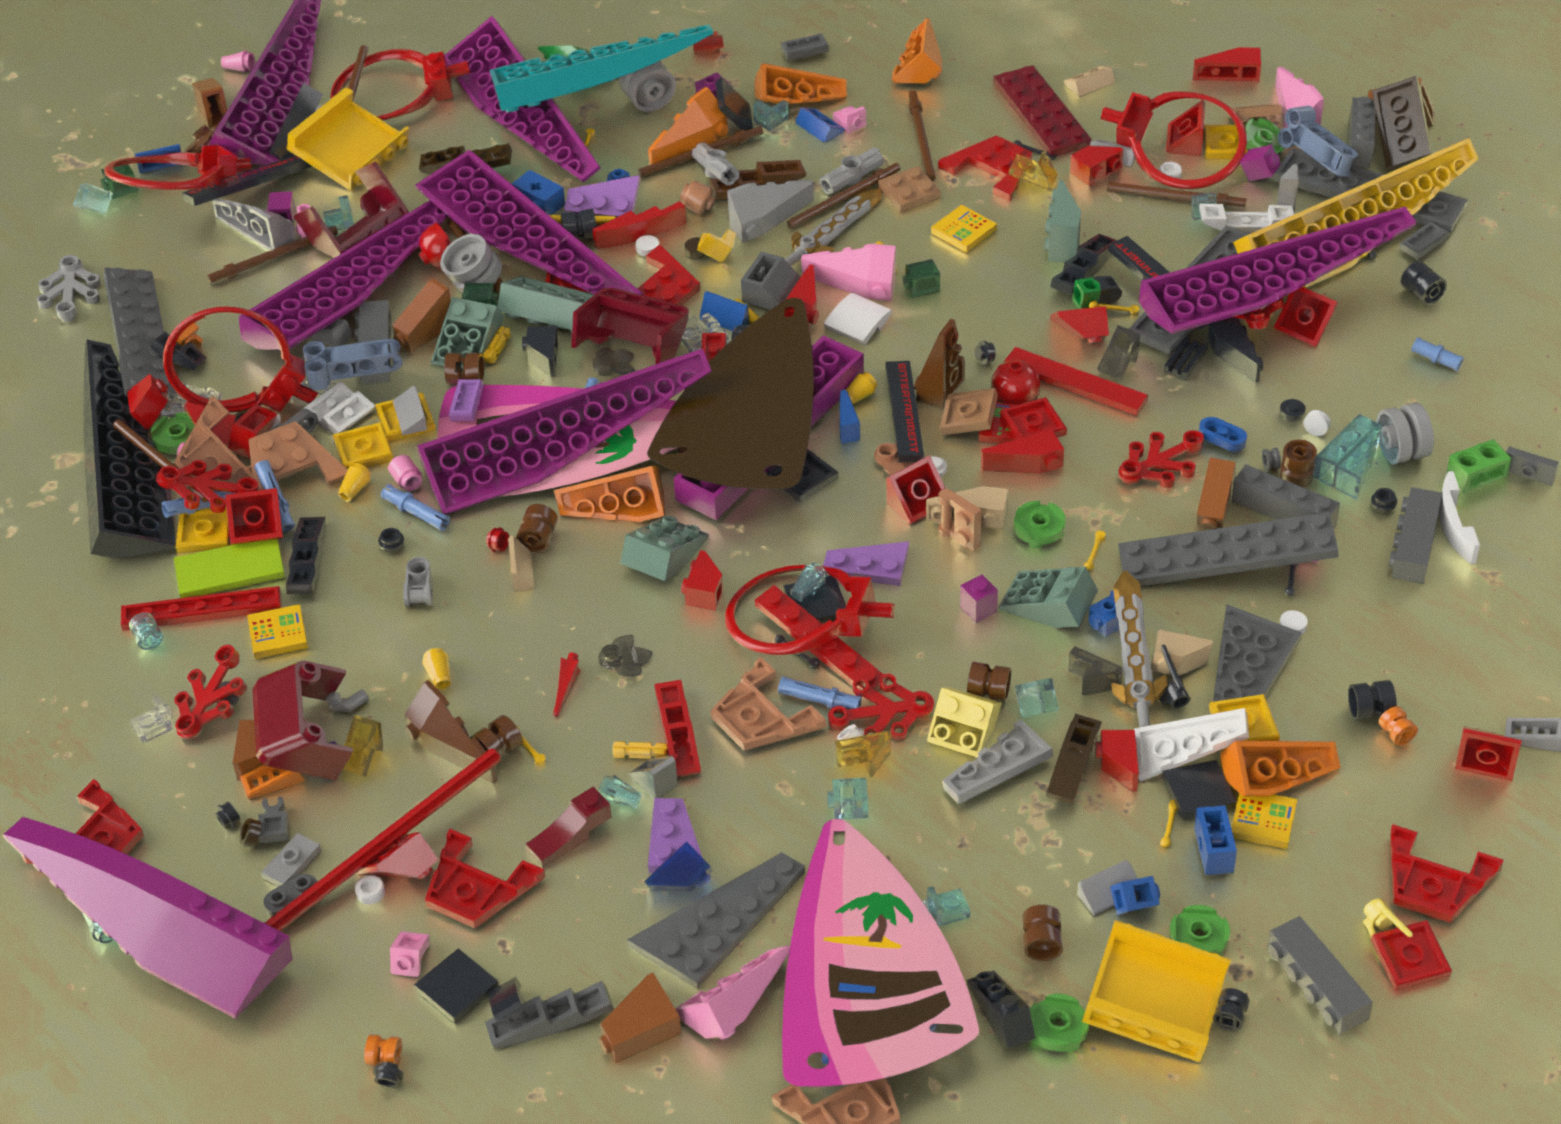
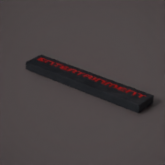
M294 155L224 178L209 187L182 192V197L184 201L197 206L216 198H221L311 168L312 165Z
M1128 236L1108 245V251L1141 280L1170 273ZM1209 324L1198 326L1196 328L1200 330L1208 326Z
M885 361L898 463L917 462L924 458L911 364L910 361Z

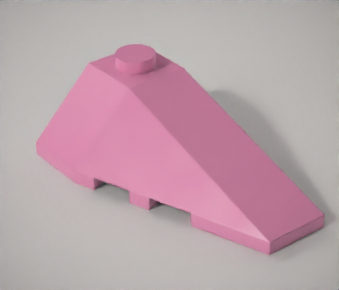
M1278 67L1275 87L1279 105H1282L1284 128L1288 127L1285 121L1287 110L1305 105H1310L1314 108L1316 112L1315 121L1321 125L1324 98L1313 85H1305L1303 79H1295L1293 73L1283 67Z
M867 244L864 245V248L852 250L851 247L844 248L842 252L831 253L830 251L805 254L801 257L802 274L809 264L814 265L815 281L867 299L892 300L896 285V246Z
M789 946L768 950L741 966V972H736L716 981L717 987L705 993L700 991L675 1008L680 1016V1020L706 1039L719 1037L722 1040L733 1035L736 1032L735 1027L745 1021L788 956Z

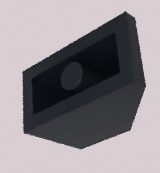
M556 326L527 327L526 337H522V350L527 351L528 361L550 377H555L558 355Z

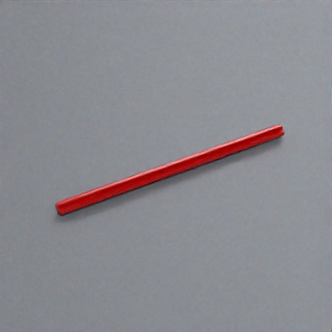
M495 749L486 751L264 923L281 932L501 761L500 754Z

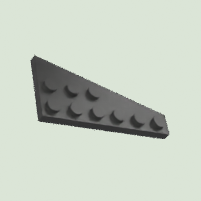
M1226 604L1213 702L1264 694L1266 697L1300 642L1302 632Z
M781 852L627 939L628 947L698 989L804 875L805 865Z

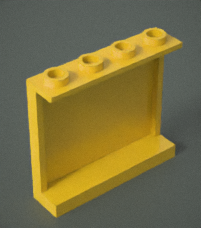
M345 87L288 133L287 150L351 191L357 185L359 186L363 183L355 171L374 161L380 167L386 161H390L400 149H404L409 142V127L406 126L400 132L353 102V91Z
M1115 920L1082 1022L1200 1063L1207 1046L1213 1015L1231 960L1217 953H1210L1192 947L1190 944L1181 943L1163 937L1158 933H1151L1134 927L1129 923Z

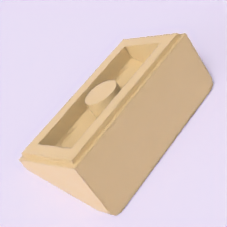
M1098 66L1066 79L1064 84L1076 95L1083 96L1113 84L1115 78L1112 67Z
M509 536L511 574L515 592L534 589L531 552L514 536Z

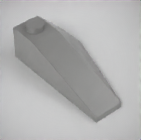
M811 180L787 181L785 184L767 182V185L748 183L728 190L729 225L741 242L764 235L814 201L813 182Z
M216 198L212 200L215 218L268 251L296 241L295 226L292 221L285 219L277 213Z

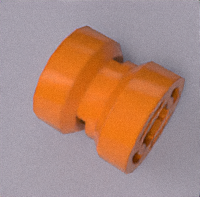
M1394 706L1388 709L1379 719V725L1385 732L1390 733V739L1397 746L1407 744L1418 733V727L1412 720L1407 719V714L1402 707Z
M370 1034L365 1045V1064L376 1066L382 1062H391L399 1066L402 1056V1039L392 1036L389 1039H382L380 1035Z

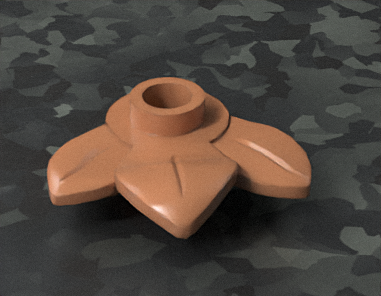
M896 443L880 444L874 452L875 461L883 465L885 472L889 475L915 463H898Z

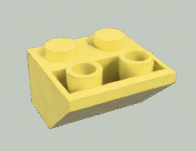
M952 687L941 688L927 742L978 757V752L986 747L995 729L1002 703Z

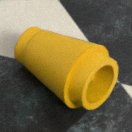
M864 372L856 376L846 391L852 404H855L874 394L878 385L871 374Z
M359 463L350 466L338 492L339 497L350 502L370 482V470Z
M441 648L430 649L424 654L422 664L438 690L446 689L451 685L449 656Z

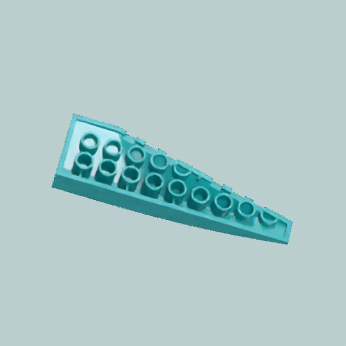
M708 24L682 29L679 31L680 35L667 32L660 34L657 37L658 39L654 40L653 38H648V36L639 38L634 44H629L628 40L596 46L590 48L591 52L588 53L586 50L580 49L572 51L567 57L560 54L550 55L547 61H541L540 57L491 69L490 74L501 111L514 112L520 106H536L541 104L543 100L587 89L652 65L712 35L713 29Z

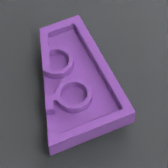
M640 175L568 189L564 211H574L575 214H579L580 210L593 208L595 216L616 217L629 211L635 212L641 181Z
M909 541L827 550L823 566L841 569L848 573L850 577H871L872 583L900 586L909 552Z
M654 798L648 873L706 874L705 864L683 798Z

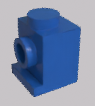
M1113 590L1108 597L1089 607L1088 621L1090 625L1105 637L1119 630Z
M1153 876L1124 881L1110 886L1117 915L1160 905V889L1157 883L1154 882Z

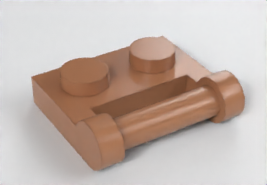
M949 489L940 491L941 522L938 526L939 534L943 537L953 538L960 545L974 552L981 546V509ZM952 507H954V523L951 522Z

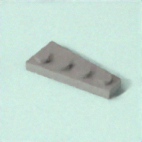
M1020 719L1014 724L1012 731L1009 733L1003 732L998 736L997 742L990 748L984 747L980 750L978 757L974 761L965 762L942 780L943 789L960 804L1052 758V748Z

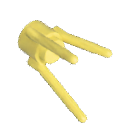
M1382 898L1374 899L1365 906L1364 914L1367 918L1363 921V924L1368 929L1370 937L1376 934L1375 927L1384 930L1392 924L1408 937H1412L1413 933L1394 915Z

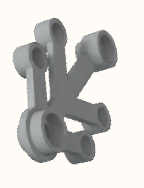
M64 256L60 260L59 270L38 282L40 292L44 293L37 297L38 306L41 309L50 308L53 304L52 299L63 292L62 301L55 306L56 313L62 321H72L76 315V308L73 303L74 290L84 295L88 304H95L100 300L99 292L95 289L101 285L100 277L98 274H92L83 269L82 262L77 256ZM75 275L86 280L87 286L75 280ZM64 277V280L54 287L53 284Z

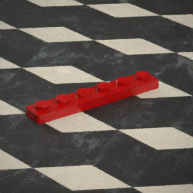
M775 585L755 599V606L795 640L804 637L823 625ZM839 637L825 645L809 650L852 687L855 679L865 678L869 682L870 688L875 691L880 690V678L884 674ZM858 685L856 688L859 690H863L866 687L863 685Z

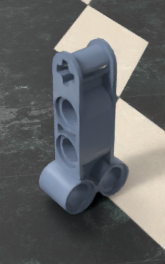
M1305 105L1288 109L1285 114V121L1288 127L1282 128L1278 133L1280 146L1283 148L1299 147L1332 173L1341 177H1349L1353 160L1357 158L1358 153L1315 121L1316 112L1312 106Z
M383 339L325 348L322 342H309L303 347L304 367L308 386L312 390H323L330 385V380L396 371L402 366V358L399 356L400 344L394 339ZM388 344H390L391 352H388ZM390 358L393 360V366L390 364Z

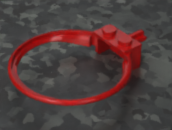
M392 49L367 56L364 67L379 61L395 59L412 63L424 70L425 84L428 85L425 91L407 106L388 114L376 116L382 121L420 110L430 103L433 98L437 102L454 98L451 78L471 73L467 61L448 66L443 51L424 55L414 50ZM355 63L338 76L332 86L330 99L341 91L344 84L352 76Z
M1173 91L1150 99L1148 96L1132 92L1124 112L1105 107L1100 117L1101 120L1118 124L1116 127V144L1130 147L1137 164L1150 178L1176 189H1201L1223 181L1240 165L1239 162L1246 152V130L1238 114L1224 102L1200 93ZM1190 98L1212 102L1223 108L1236 124L1239 137L1237 151L1227 166L1211 176L1193 180L1168 176L1155 168L1143 151L1141 141L1153 117L1154 112L1152 111L1165 103L1178 99Z
M221 145L202 146V154L177 152L115 160L105 167L104 173L108 178L116 182L134 187L158 190H190L215 185L224 178L236 175L237 172H245L252 169V164L250 163V158H237V155ZM133 163H171L200 168L198 172L202 176L188 181H152L129 177L116 172L113 168Z
M225 306L199 311L177 325L165 344L163 365L171 386L188 402L206 407L209 399L189 390L180 381L174 370L172 354L175 343L190 325L205 318L206 315L223 312L243 314L258 320L273 333L280 346L281 358L285 360V365L282 366L268 387L263 386L261 393L258 395L254 391L242 397L218 400L228 412L235 413L249 410L257 404L259 406L265 405L281 413L292 396L310 404L318 395L317 391L301 384L306 377L305 361L290 354L289 343L282 330L266 317L251 310Z
M791 565L767 571L744 584L728 603L725 622L732 638L743 647L762 654L790 655L818 648L838 636L862 637L870 617L894 618L895 604L876 602L871 577H850L848 573L841 569L827 566ZM796 571L824 573L839 580L845 590L851 592L852 597L849 598L846 608L837 609L834 622L829 620L811 633L791 642L767 643L755 640L744 634L735 622V609L742 596L760 581L775 575Z

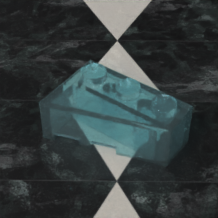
M1359 414L1317 454L1314 478L1358 500L1362 484H1364L1367 471L1371 466L1378 447L1381 424Z

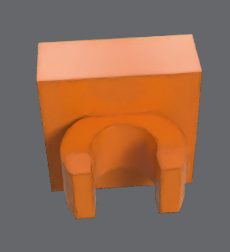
M195 323L190 325L179 336L177 342L182 347L187 342L195 343L198 347H201L203 340L200 336L196 335L199 327Z

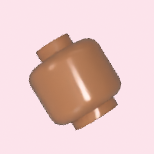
M692 181L690 184L686 183L680 195V200L685 205V209L698 215L703 214L706 209L710 211L716 198L712 197L713 190L711 187L698 181Z

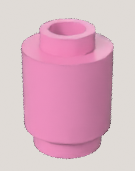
M399 455L390 462L388 471L402 489L413 491L421 485L422 474L409 456Z

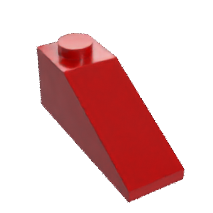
M1237 47L1194 59L1193 80L1259 82L1261 49Z
M811 264L806 268L786 298H799L804 302L809 330L819 319L814 265ZM785 307L784 316H793L794 307Z
M1052 429L981 449V469L983 471L1041 474L1061 468L1064 464V447Z

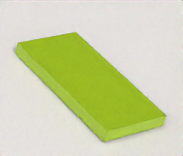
M277 539L235 544L174 557L180 598L202 596L285 578Z

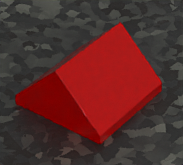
M1201 100L1168 123L1166 152L1168 154L1201 156L1205 116L1204 100Z
M930 455L886 478L887 504L908 524L926 516L927 499L938 497L939 492L946 489Z

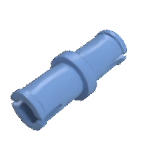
M1417 337L1411 349V352L1431 359L1432 363H1440L1455 371L1460 369L1464 360L1463 356L1445 350L1444 346L1440 344L1436 346Z

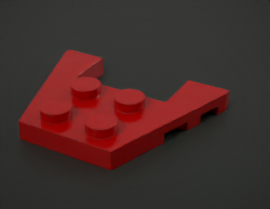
M995 135L939 159L938 168L951 175H956L965 166L970 164L996 176L1001 180L993 186V194L1010 202L1014 191L1019 186L1021 177L1025 175L1032 161L1033 152Z
M658 245L646 255V263L659 270L637 288L644 296L683 306L701 290L700 282L661 245Z
M93 779L77 795L80 804L96 812L75 834L106 845L124 854H128L144 837L142 828L123 808H120L114 802L113 797L101 788L97 780ZM22 856V859L25 863L33 864V862L30 859L24 858Z
M1392 824L1390 830V851L1394 905L1452 923L1502 869L1504 859L1479 851L1470 873L1413 856L1411 852L1418 832Z
M450 828L446 835L445 847L442 848L439 856L438 868L434 871L426 894L425 903L426 907L476 928L545 878V870L522 860L507 881H504L465 864L461 860L472 847V838Z

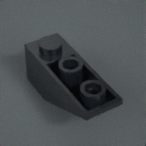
M1235 317L1209 323L1207 339L1214 354L1255 383L1259 382L1260 372L1263 371V361L1255 352L1254 342L1250 341L1247 336L1246 326L1242 325L1239 318Z
M994 970L980 972L976 977L967 980V984L993 1032L1007 1049L1036 1039L1029 1006Z

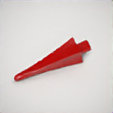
M570 652L567 659L561 657L558 691L553 716L555 717L559 716L564 701L581 672L578 667L579 655L574 652Z

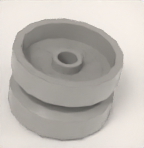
M661 61L619 78L620 87L639 110L645 112L656 111L664 107L671 100L676 89L675 77Z
M476 234L464 235L454 240L445 249L440 262L442 271L452 280L454 286L462 294L469 296L488 290L497 281L502 270V264L498 256L491 250L485 239Z
M1414 402L1405 404L1400 409L1392 407L1379 411L1376 421L1377 438L1382 453L1389 463L1395 465L1409 461L1410 458L1416 460L1431 455L1434 447L1433 428L1427 411L1420 403Z

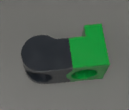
M1112 276L1075 280L1072 300L1078 309L1090 308L1089 304L1092 301H1096L1098 304H1113L1121 298L1122 290Z

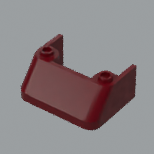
M376 161L355 171L368 190L360 198V207L366 216L336 238L313 206L293 216L317 250L335 258L409 213V210Z
M603 288L573 312L571 347L577 348L586 339L591 340L595 344H603L611 337H616L653 347L652 355L656 358L655 364L673 359L676 356L688 322L689 309L682 305L617 288Z
M299 661L262 676L256 681L252 689L256 756L262 764L273 768L337 780L351 757L353 748L327 743L326 734L318 724L304 721L302 696L326 701L327 695L336 692L345 677V669L310 661Z

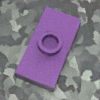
M458 380L449 411L450 421L475 420L484 388L483 380Z

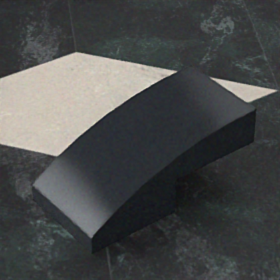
M165 331L150 347L163 356L164 347L170 335ZM176 341L172 354L173 363L195 370L206 360L207 357L190 342H187L182 347Z
M516 976L489 992V1002L496 1021L521 1008L525 1003L520 993L522 986Z

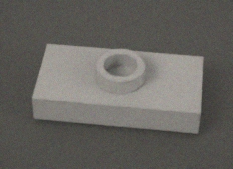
M297 833L261 872L263 879L280 886L298 876L321 852L320 844Z

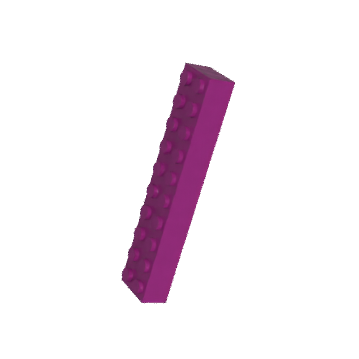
M824 335L812 346L814 389L811 427L840 400L841 390L847 389L858 374L864 373V353ZM768 466V467L765 469L764 473H765L771 466ZM680 473L673 478L675 500L714 520H717L749 489L709 483Z

